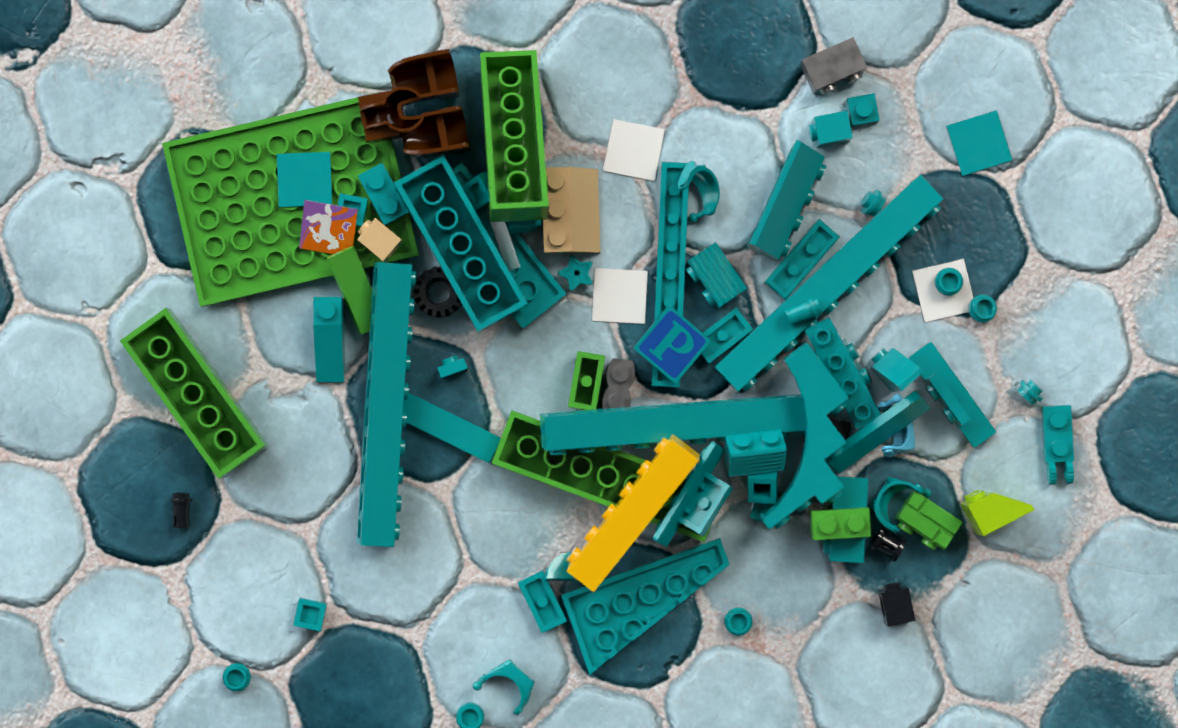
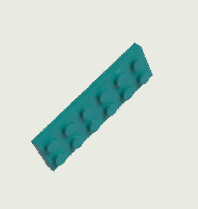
M462 163L452 170L461 186L473 179V176ZM483 207L477 210L476 213L501 256L486 208ZM517 233L509 235L520 267L510 271L528 306L512 314V316L524 329L566 296L567 293Z

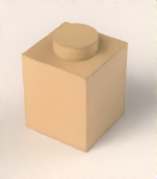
M376 218L372 222L367 220L358 231L360 236L357 240L385 263L404 242Z

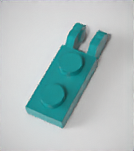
M1071 405L1041 406L1043 452L1048 484H1056L1055 462H1064V479L1066 484H1073L1074 467L1072 461H1074Z

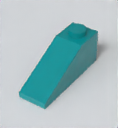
M313 297L316 382H345L344 298Z
M884 348L881 349L871 359L874 364L869 367L891 392L903 391L924 372L918 365L894 348L888 351Z

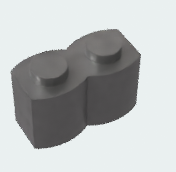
M615 358L610 361L606 374L609 387L606 389L603 397V409L630 407L631 395L629 388L635 376L633 361Z

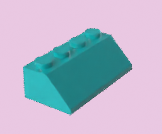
M795 141L746 248L775 261H778L780 256L786 257L792 242L788 241L792 230L798 231L804 218L799 215L803 205L809 206L815 191L811 190L814 180L820 181L827 167L822 164L825 156L803 142Z

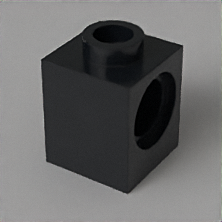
M900 582L886 584L884 585L885 590L878 591L883 620L886 626L916 621L909 587L901 586Z

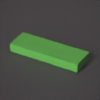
M350 246L327 257V261L356 329L362 335L370 331L372 288L354 246Z

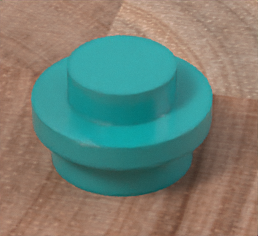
M875 190L874 192L869 191L866 193L860 203L863 206L861 212L864 215L869 214L874 217L881 211L886 201V198L882 196V192Z
M944 268L935 277L936 289L946 296L957 294L963 286V277L954 268Z
M982 294L975 296L970 301L968 310L970 316L975 321L984 323L994 318L997 312V305L992 297Z
M1030 379L1028 383L1025 380L1020 382L1021 386L1017 391L1029 403L1034 405L1037 401L1041 402L1043 400V397L1040 395L1043 390L1033 380Z
M736 607L727 612L724 623L726 629L731 634L741 636L750 631L753 620L751 614L746 609Z
M233 663L224 670L222 676L223 683L231 691H242L250 684V670L244 664Z

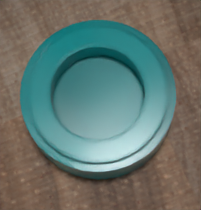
M473 702L461 705L456 713L458 726L460 728H480L484 721V711L481 706Z

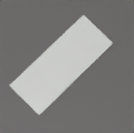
M489 205L485 206L490 220V209ZM490 222L502 259L509 272L520 267L506 223Z

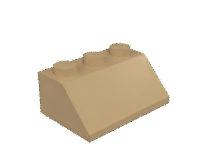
M578 167L546 168L549 208L548 218L543 220L544 254L600 253L598 169Z

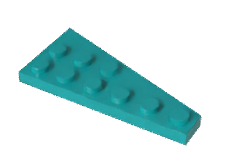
M721 538L606 578L594 592L583 586L561 594L589 674H592L607 660L615 656L621 649L634 641L667 615L668 612L730 565Z

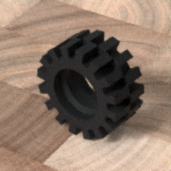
M436 266L425 270L417 278L414 287V299L418 307L427 315L437 318L448 317L462 305L441 267ZM434 282H444L450 288V296L443 303H435L429 298L428 290Z

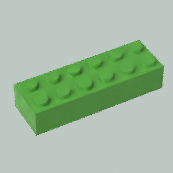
M537 50L481 52L480 80L490 222L547 220L549 204Z
M164 308L120 340L218 479L225 478L269 446L172 309Z

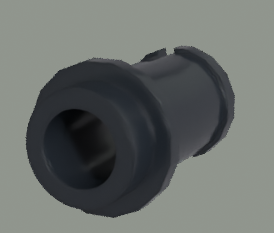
M188 492L172 493V498H170L173 509L172 527H190V502H192L190 494Z

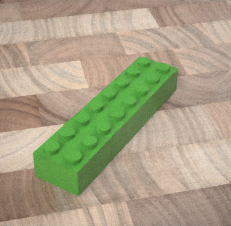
M511 410L492 464L602 505L609 506L612 503L616 506L622 498L619 496L620 491L628 482L633 484L639 477L636 472L645 459L621 450H606V446L595 447V452L579 453L578 448L567 449V454L550 455V451H546L541 445L540 420ZM685 479L650 521L651 523L657 525L666 517L673 498L679 495L685 486ZM682 523L676 532L705 542L710 527L704 537Z

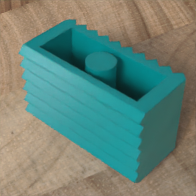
M716 242L687 261L689 268L686 271L694 283L700 281L705 289L702 295L710 306L715 304L717 308H720L747 289Z
M777 429L776 431L766 430L765 432H755L754 434L750 432L749 434L727 435L723 460L728 477L784 470L787 448L782 432Z

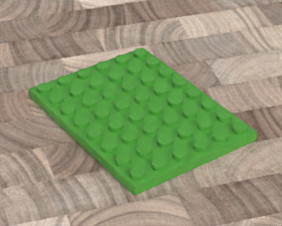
M358 97L162 143L200 307L334 276L327 261V257L333 254L299 248L304 206L279 207L277 154L330 152L332 205H338L340 193L369 199L364 223L367 220L372 222L375 218L381 223L382 221L358 175L383 163L393 182L401 179L393 141L366 143ZM410 213L386 225L389 230L404 241L386 263L419 256ZM356 226L353 246L363 269L374 267V262H383L357 240L360 236L358 231L361 227Z

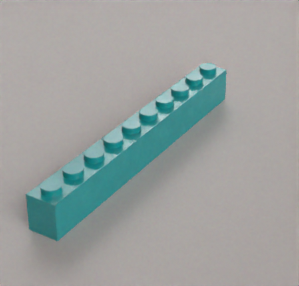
M921 174L916 177L726 355L714 369L736 392L741 388L746 392L758 381L754 377L762 369L765 373L778 362L775 357L782 350L788 353L798 343L795 338L802 331L805 332L808 327L818 323L815 317L794 324V326H790L784 309L804 303L810 297L811 299L817 298L822 313L824 312L828 315L839 305L836 301L837 298L843 293L847 296L850 295L860 285L857 280L864 273L869 277L880 266L877 261L884 254L889 258L901 247L897 242L906 235L909 239L921 228L918 222L925 216L931 219L941 209L938 205L943 200L940 194Z
M374 262L356 543L360 546L394 547L395 540H399L400 525L396 523V512H400L402 506L401 495H398V484L403 482V467H399L400 456H404L405 440L401 439L402 428H406L407 412L403 411V402L408 399L409 385L405 383V372H409L411 364L410 355H407V344H411L412 327H408L409 316H412L414 312V299H410L411 287L414 288L416 283V271H412L411 264Z
M801 394L540 414L541 445L543 449L550 451V455L567 454V449L578 448L579 453L595 452V447L606 446V450L611 451L622 450L623 445L634 444V448H649L652 442H660L664 437L668 440L672 434L680 440H689L690 444L706 443V438H717L718 442H725L727 435L749 434L750 432L754 434L755 432L776 431L777 429L781 430L783 437H788V432L799 431V435H805L806 424Z

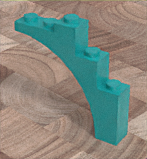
M807 342L783 359L796 380L803 400L806 420L805 444L800 464L790 485L778 502L761 516L768 529H771L773 526L776 529L783 526L790 520L788 515L796 509L801 512L813 502L810 498L814 495L821 504L825 501L830 504L842 495L840 490L844 488L824 459L828 456L831 460L845 450L842 446L847 442L826 415L830 412L833 415L840 412L847 406L844 401L849 397Z

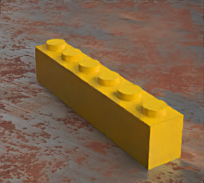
M674 434L668 440L664 437L654 449V452L657 453L651 462L646 459L636 472L639 475L633 484L628 482L619 493V496L622 497L616 506L611 503L601 516L605 520L598 528L594 525L584 537L587 542L581 550L576 547L567 558V561L570 563L567 572L594 592L699 461L700 454Z

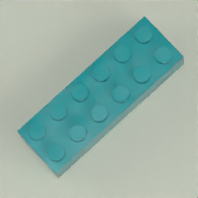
M444 155L394 182L478 333L528 306Z

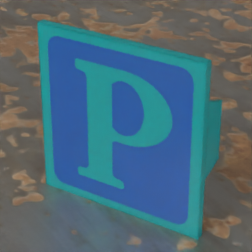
M668 305L633 349L676 384L710 344L711 340Z

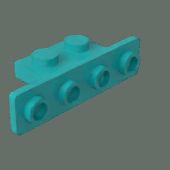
M829 317L808 327L805 332L819 359L849 397L844 401L847 405L845 408L855 427L860 429L880 416L881 412L869 392L871 390L870 383L873 380L866 367L861 369L856 360L860 357L853 343L848 344L846 339H841L834 323Z
M932 342L927 343L909 356V359L924 371L921 377L928 385L926 387L928 394L934 401L939 400L944 407V410H942L944 416L951 424L955 423L972 447H977L996 433L994 427Z
M712 441L709 446L703 449L700 454V461L696 468L687 475L682 491L673 498L668 514L657 524L653 540L667 547L681 523L703 537L705 536L733 490V487L712 475L713 470L725 452L724 448Z

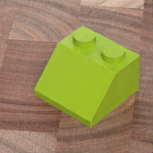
M979 489L965 495L966 501L960 503L974 533L985 536L1034 511L1031 504L993 492L980 491Z

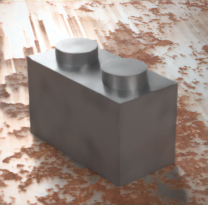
M854 37L804 58L800 62L812 93L815 94L820 91L821 95L836 90V84L846 80L847 84L861 79L863 77L861 73L867 69Z

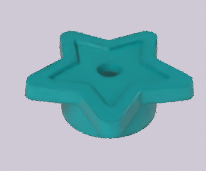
M570 255L568 266L558 271V275L568 280L570 291H574L580 284L592 285L593 282L589 271L593 262H580L574 255ZM576 270L580 272L578 276L574 274Z

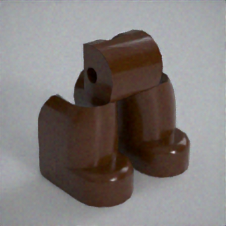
M450 49L419 54L397 61L388 69L392 90L358 97L366 143H379L402 138L404 145L403 153L413 158L471 152L461 106L426 112L417 116H404L402 106L437 98L445 100L460 97Z

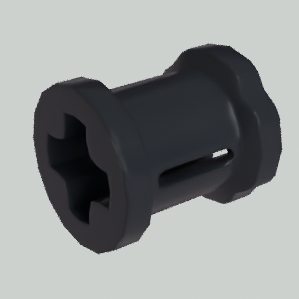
M880 527L869 549L873 551L877 549L890 556L891 560L895 562L899 558L906 540L904 538L899 540L886 533L885 529Z

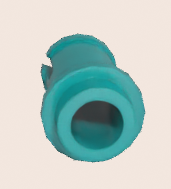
M809 297L807 298L808 301L784 309L790 326H794V324L812 317L817 319L818 315L822 314L817 298L811 299Z

